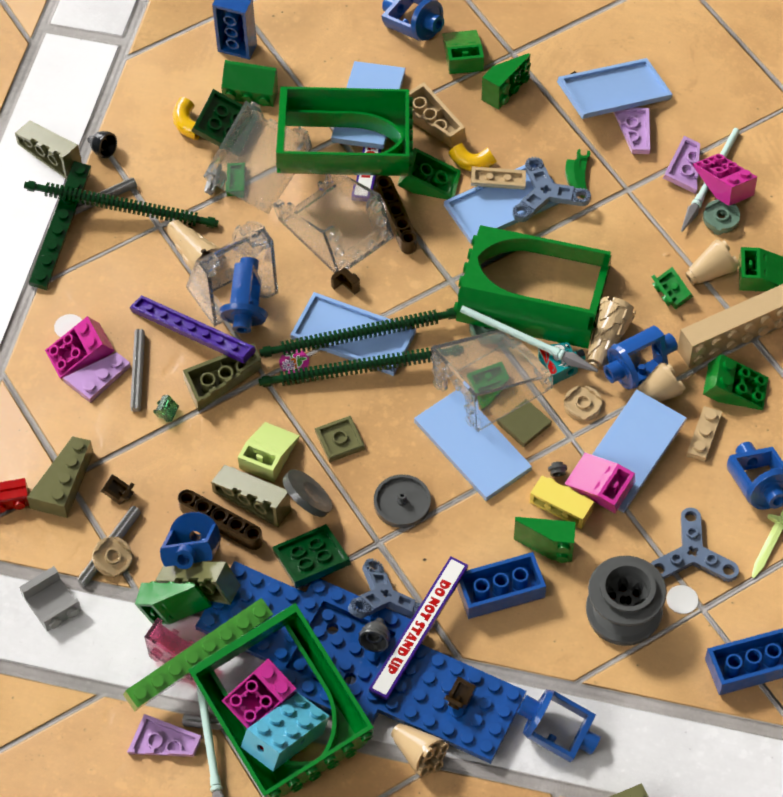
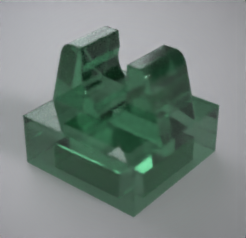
M163 395L161 400L157 402L158 406L153 410V413L157 417L163 418L166 422H172L179 405L169 395Z

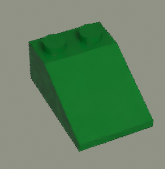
M414 148L412 166H409L408 176H400L397 186L414 194L448 200L455 196L461 170Z
M515 517L514 540L551 560L560 563L572 562L576 522Z

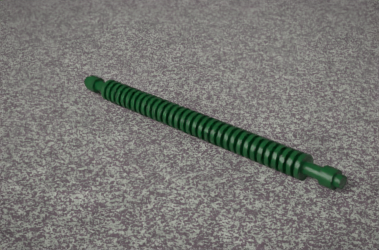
M31 180L24 182V189L30 192H44L45 197H48L49 194V197L52 198L54 194L55 199L58 197L61 200L63 196L65 201L68 197V201L72 199V202H76L77 199V203H80L82 200V204H85L86 201V205H89L91 202V206L95 204L96 207H99L100 204V208H103L105 205V209H108V206H110V210L114 207L115 211L119 208L120 212L123 209L125 213L128 209L130 214L133 210V214H136L137 211V215H140L142 212V216H145L147 213L146 217H150L151 214V218H154L156 215V219H159V216H161L160 220H163L165 217V221H168V218H170V222L173 219L181 222L183 220L184 225L188 221L189 226L193 222L194 227L198 223L206 225L208 228L218 227L219 220H215L216 218L208 216V218L198 216V212H195V215H193V211L189 214L188 210L184 213V210L181 209L180 213L179 208L175 212L174 207H172L171 211L169 206L165 210L166 206L164 205L161 209L159 204L156 208L157 204H153L152 207V203H149L147 206V202H144V205H142L143 201H140L138 204V200H135L133 203V199H130L129 202V198H126L124 201V197H121V200H119V196L115 199L114 195L110 198L109 194L106 197L104 193L101 197L99 192L96 196V192L92 194V191H88L87 194V190L83 192V189H79L78 192V188H75L73 191V187L69 189V186H65L64 189V185H61L59 188V184L55 186V183H52L50 186V182H47L46 185L36 184V181Z
M454 307L438 313L434 309L432 312L431 310L427 311V313L426 311L423 312V316L421 312L418 313V316L416 313L413 316L410 314L409 319L407 315L404 316V319L402 316L399 319L396 317L394 320L391 318L390 323L388 319L385 320V323L383 320L380 323L376 321V326L374 322H371V327L367 323L366 327L365 324H362L361 327L357 325V329L355 326H352V330L350 327H347V331L346 328H343L342 331L338 329V333L336 330H333V334L331 331H328V335L327 332H323L324 336H322V333H319V337L317 334H314V338L312 335H309V339L308 336H304L305 340H303V337H300V341L298 338H295V342L293 339H290V343L288 340H285L286 344H284V341H281L279 346L262 347L259 353L260 357L264 356V358L272 357L273 354L283 353V356H286V352L288 355H291V351L293 354H296V350L298 353H301L300 349H302V352H305V348L307 351H310V347L312 350H315V346L317 349H320V345L321 348H325V345L329 347V343L331 346H334V342L336 345H339V341L340 344H344V341L348 343V339L350 342H353V338L355 341H358V337L359 340H363V337L367 339V335L369 338H372V334L373 337H377V333L378 336H382V333L386 335V331L388 334H391V330L392 333H396V330L401 332V330L405 331V327L406 330H410V327L415 329V327L419 328V324L421 328L424 327V323L427 327L429 323L430 325L438 324V320L456 319V312L453 311Z
M452 345L450 348L439 349L438 346H435L436 350H434V347H431V351L427 347L426 352H424V348H421L420 353L419 349H416L417 353L411 350L412 354L406 351L407 355L403 351L402 356L397 352L396 357L395 353H392V357H390V354H387L388 358H385V354L382 355L383 359L378 355L377 360L375 356H372L373 360L368 357V361H366V358H363V362L359 358L358 363H356V359H353V363H351V360H348L349 364L346 361H343L344 365L338 362L339 366L335 362L334 367H332V363H329V367H327V364H324V368H322V365H319V369L316 365L314 366L315 370L310 366L309 371L307 367H304L305 371H303V368H300V372H298L297 368L295 373H293V369L290 370V374L288 370H285V374L283 371H280L278 376L270 377V375L259 378L258 381L259 386L269 387L271 384L282 383V386H285V382H287V385H290V381L294 385L295 380L297 384H300V380L302 383H305V379L307 382H310L309 378H311V381H315L314 377L319 381V376H321V380H324V376H326V379H329V375H331V378H334V374L337 378L339 377L338 373L343 377L344 372L346 376H348V372H350V375H353V371H355L356 375L358 370L362 374L363 369L365 373H368L367 369L373 372L372 368L377 371V367H379V370H382V366H384V370H387L388 365L389 369H392V365H394V368H397L396 364L402 367L401 363L405 367L407 366L406 362L411 366L412 361L416 365V361H418V364H421V360H423L424 364L426 359L430 363L431 358L433 362H436L435 358L441 361L440 357L459 356V354H462V347Z

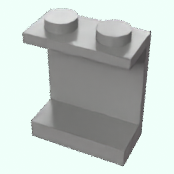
M54 566L19 587L22 597L46 631L57 628L63 621L75 617L81 611L78 599H74Z

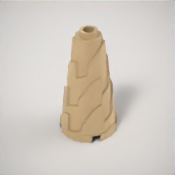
M179 220L171 221L168 224L167 232L183 257V261L198 279L210 278L211 272L216 274L221 269L225 261V255L218 246L209 242L201 234L188 228Z
M609 296L603 297L599 303L590 348L586 357L587 362L598 370L607 364L608 349L613 344L619 343L636 315V310L633 311L634 307L620 298L613 297L612 301H608Z

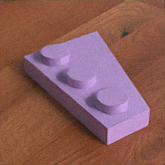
M629 108L614 112L631 153L650 154L649 108Z
M684 136L663 179L695 194L697 191L698 172L693 167V163L699 161L700 143Z
M116 352L63 377V380L91 403L126 372L131 365L129 361Z
M144 714L127 753L194 757L202 736Z

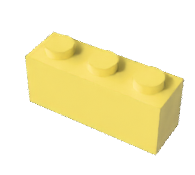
M541 476L530 493L531 504L565 521L576 522L575 526L581 529L593 512L594 501L588 496L580 495L574 492L572 488L558 484L552 478Z

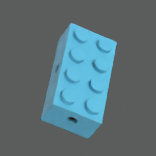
M296 693L247 728L241 748L270 770L275 771L323 735L330 716L305 697Z

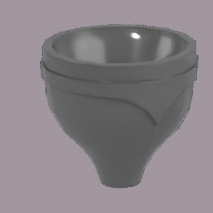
M376 618L362 628L358 640L360 645L368 651L382 652L389 646L390 632L384 624V620Z

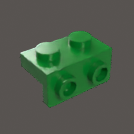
M673 267L658 278L655 275L651 276L655 281L652 283L658 293L662 291L664 302L667 306L672 305L675 310L694 297Z

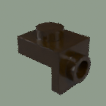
M345 267L332 275L331 287L334 290L343 284L354 295L360 291L359 277L355 273L352 274Z
M112 474L101 489V492L120 505L124 500L128 501L134 493L132 488L135 484L131 482L128 485Z
M458 676L449 695H446L444 699L449 701L447 705L456 710L460 708L466 709L478 686Z

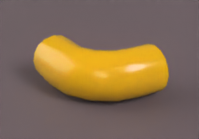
M180 97L173 110V123L181 134L193 140H198L200 136L191 132L196 121L190 118L195 105L191 100Z
M460 143L448 152L451 159L460 168L471 171L472 166L489 168L497 162L488 147L480 153L472 154L463 143Z

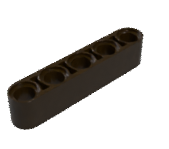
M379 176L376 180L378 199L401 251L405 254H412L417 249L415 230L391 177Z
M186 489L179 493L178 503L182 513L200 512L206 514L215 521L220 533L251 550H257L262 546V530L257 525L192 490Z

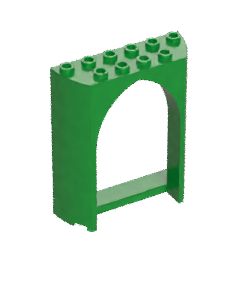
M280 86L276 146L277 173L408 176L409 166H412L413 97H409V89ZM286 126L361 128L383 134L396 144L382 153L285 151Z
M480 225L477 235H474L472 239L473 248H469L467 259L469 261L464 263L463 273L465 274L460 276L458 302H455L453 309L456 312V321L496 329L461 313L460 310L464 305L531 337L558 343L567 342L572 346L588 349L599 310V303L603 296L611 266V252ZM528 251L601 266L590 309L506 291L490 281L483 273L480 265L489 258L501 253Z
M296 603L188 669L264 797H283L290 792L295 793L299 791L307 781H315L326 769L332 770L345 757L349 759L356 755L357 750L373 737V725ZM285 626L328 696L332 710V729L327 746L320 757L304 762L288 760L275 771H272L241 748L247 729L221 701L228 693L214 670Z

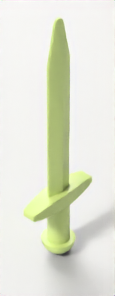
M783 510L780 516L768 514V519L775 524L754 564L752 578H755L764 568L783 530Z

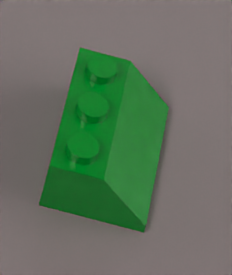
M225 60L221 85L222 94L235 101L274 107L278 94L277 68Z

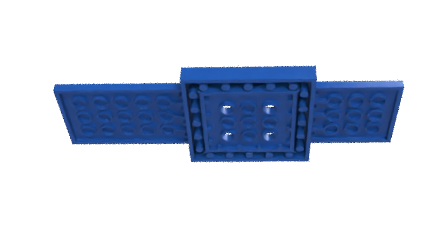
M236 561L233 562L230 569L235 574L240 587L231 605L210 601L212 605L204 610L195 625L196 630L209 634L260 598L267 604L273 616L296 603L344 681L349 676L356 679L355 683L347 684L372 725L380 713L404 725L436 736L448 745L483 761L492 763L526 696V690L425 645H421L391 696L386 701L370 693L369 688L410 623V618L388 608L377 611L365 618H357L348 610L351 600L359 597L354 593L320 578L312 581L307 591L303 592ZM376 618H382L390 632L389 646L382 652L365 650L358 640L362 628ZM285 626L244 651L264 661L269 658L296 687L297 693L326 714L332 716L326 692ZM330 627H336L338 632L329 634L327 630ZM459 676L478 687L467 708L456 710L447 705L449 701L444 698L446 695H449Z

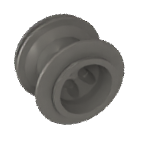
M617 556L601 563L594 570L589 580V595L586 601V614L589 623L599 637L615 645L631 646L647 640L660 625L663 606L666 601V584L659 570L648 561L634 556Z

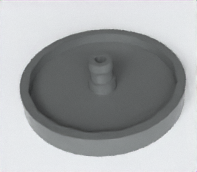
M292 469L283 477V485L286 491L304 510L318 517H325L331 511L332 502L321 485L309 475Z
M394 475L385 479L379 484L374 494L376 514L384 523L396 528H408L419 524L426 518L431 506V496L427 486L418 478L410 475Z

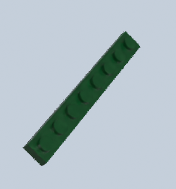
M74 161L65 186H69V189L73 187V191L75 188H78V192L79 189L84 191L91 172V165ZM63 196L61 200L59 199L31 274L29 286L47 290L79 204L77 199L76 202H72V199L68 201V197L65 201Z

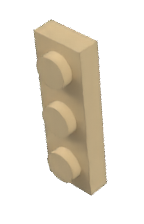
M472 166L471 186L525 190L526 170Z
M706 406L703 407L687 451V457L703 462L706 461L722 416V411Z

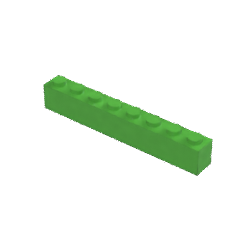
M260 598L125 690L124 697L133 710L137 711L190 674L188 669L264 623L273 616V613L264 600Z

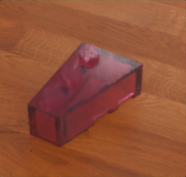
M157 618L144 638L149 657L156 662L160 660L166 663L195 642L192 640L187 642L178 636L179 631L176 629L170 631L162 625L163 620ZM191 674L186 676L187 679L194 680Z

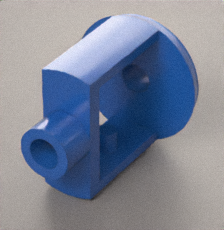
M384 0L382 3V9L385 11L382 14L384 25L416 40H429L436 33L440 32L444 26L443 7L438 0ZM413 3L418 4L412 15L411 24L405 18L403 21L399 20Z
M243 257L240 259V263H235L230 303L221 306L219 309L221 318L233 324V331L238 333L251 332L252 326L263 324L268 317L267 311L259 307L262 282L258 275L259 260L253 257Z
M653 325L618 344H613L608 349L607 358L609 364L603 367L605 376L611 383L619 381L626 389H636L659 363L668 364L667 355L678 350V344L672 334L667 333L664 335L658 327ZM651 345L653 360L640 364L635 368L629 356Z
M751 442L740 444L736 448V454L729 456L727 470L748 503L761 510L782 507V459L774 447L756 450ZM768 465L771 468L769 471L759 475L753 482H751L744 471Z
M190 512L179 516L171 525L170 531L160 548V557L165 567L176 565L180 569H188L193 563L211 561L221 541L217 524L212 518L200 512Z
M546 689L538 701L526 695L517 711V714L528 719L523 729V734L526 738L568 762L573 761L579 749L591 755L600 741L601 736L589 730L596 714L554 690ZM551 700L584 718L568 750L555 744L557 739L555 735L549 734L546 739L534 732Z

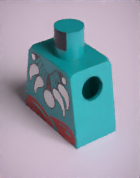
M567 342L551 344V346L558 347L561 350L564 349L566 352H574L582 359H586L583 349L573 351ZM538 348V359L551 386L578 372L577 367L568 366L563 360H559L558 357L556 358Z

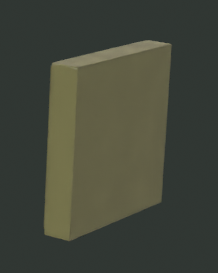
M525 397L497 419V424L523 447L552 423L549 418Z
M351 416L315 428V433L329 462L365 450V445Z

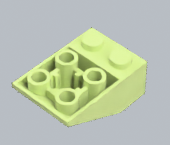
M264 422L246 441L238 455L239 469L275 482L300 435Z

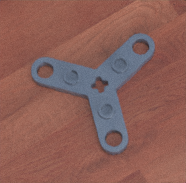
M531 157L525 162V170L534 189L519 204L513 207V218L516 221L525 222L548 202L586 206L591 201V193L588 189L585 190V188H574V186L552 183L542 159ZM537 164L539 167L534 169L530 165ZM583 195L586 197V199L584 198V200H581L577 197ZM518 211H525L526 213H525V215H524V214H523V215H522V214L520 215V214H518L517 212H518Z
M695 508L684 509L680 519L682 547L652 561L651 564L654 567L663 568L664 572L661 575L664 579L693 565L713 576L719 577L721 580L723 579V581L732 582L735 580L739 573L737 564L703 547L700 512ZM691 514L695 516L696 520L688 521L685 517ZM689 550L692 552L696 551V556L689 555ZM730 567L734 573L727 575L723 572V569Z
M373 558L367 559L362 570L371 591L360 595L356 599L353 598L348 606L349 612L357 618H365L387 607L412 619L421 604L415 602V599L393 590L387 573L384 572L382 563L380 564L376 559L374 561Z

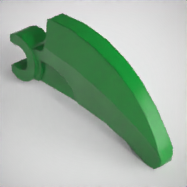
M578 149L577 159H567L565 177L569 186L585 188L586 190L585 170L587 161L590 158V151H587V155L583 156L580 153L581 149Z

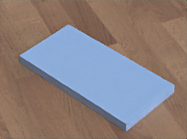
M647 58L560 76L557 80V83L582 119L670 100L673 95Z
M354 61L346 88L401 89L405 68ZM334 127L331 137L332 143L383 150L387 140L385 135L372 130Z
M537 164L530 165L534 169L539 167ZM525 165L514 170H525ZM526 172L525 190L477 186L444 201V207L469 243L472 244L473 236L477 235L480 225L505 229L518 223L519 221L513 218V207L519 204L534 188ZM548 202L537 213H540L559 203ZM518 211L517 213L520 214V215H521V214H522V215H523V214L525 215L526 212H525V211Z
M313 292L291 332L290 338L293 340L298 338L300 341V337H303V340H305L304 336H308V339L309 335H312L314 338V334H317L319 337V333H322V336H324L323 332H327L328 335V331H331L333 334V330H336L338 333V329L342 331L343 328H346L347 331V327H350L352 330V326H355L357 329V325L361 327L362 324H365L366 327L367 323L371 327V322H374L376 326V321L380 323L383 320L385 323V320L388 318ZM405 327V331L397 332L396 330V333H392L391 330V334H388L386 331V335L382 333V336H378L377 333V337H373L372 334V338H369L367 335V339L363 337V340H359L358 337V341H355L353 338V342H350L348 339V343L344 341V344H340L339 341V345H336L334 342V346H331L329 343V347L325 345V348H321L320 345V350L351 361L356 359V363H358L359 358H361V362H363V358H366V361H368V357L373 360L372 356H375L377 360L378 355L383 359L382 355L384 354L385 358H388L387 354H390V357H392V353H395L396 357L397 352L402 356V352L406 353L416 334V328L411 329L410 327V330H406ZM396 364L397 368H394V365H392V369H389L388 365L387 370H384V366H382V370H379V367H377V370L394 376L399 364Z
M460 388L414 418V423L485 501L532 470L530 463Z
M639 390L634 392L592 454L620 464L635 473L636 482L618 508L623 513L687 420V417Z

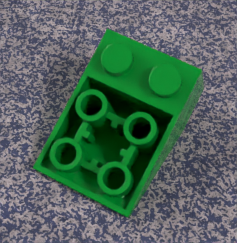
M477 30L442 33L449 74L484 71V54Z
M528 53L492 66L482 77L481 100L498 110L502 105H506L510 97L516 94L521 85L527 83L530 78L531 54Z
M741 247L738 259L740 264L738 266L739 290L768 291L783 284V256L761 248Z
M721 354L708 363L703 395L720 403L763 410L769 377Z
M155 581L141 583L135 605L152 624H172L205 610L212 605L197 585L192 582H186L185 584L175 582L158 583Z

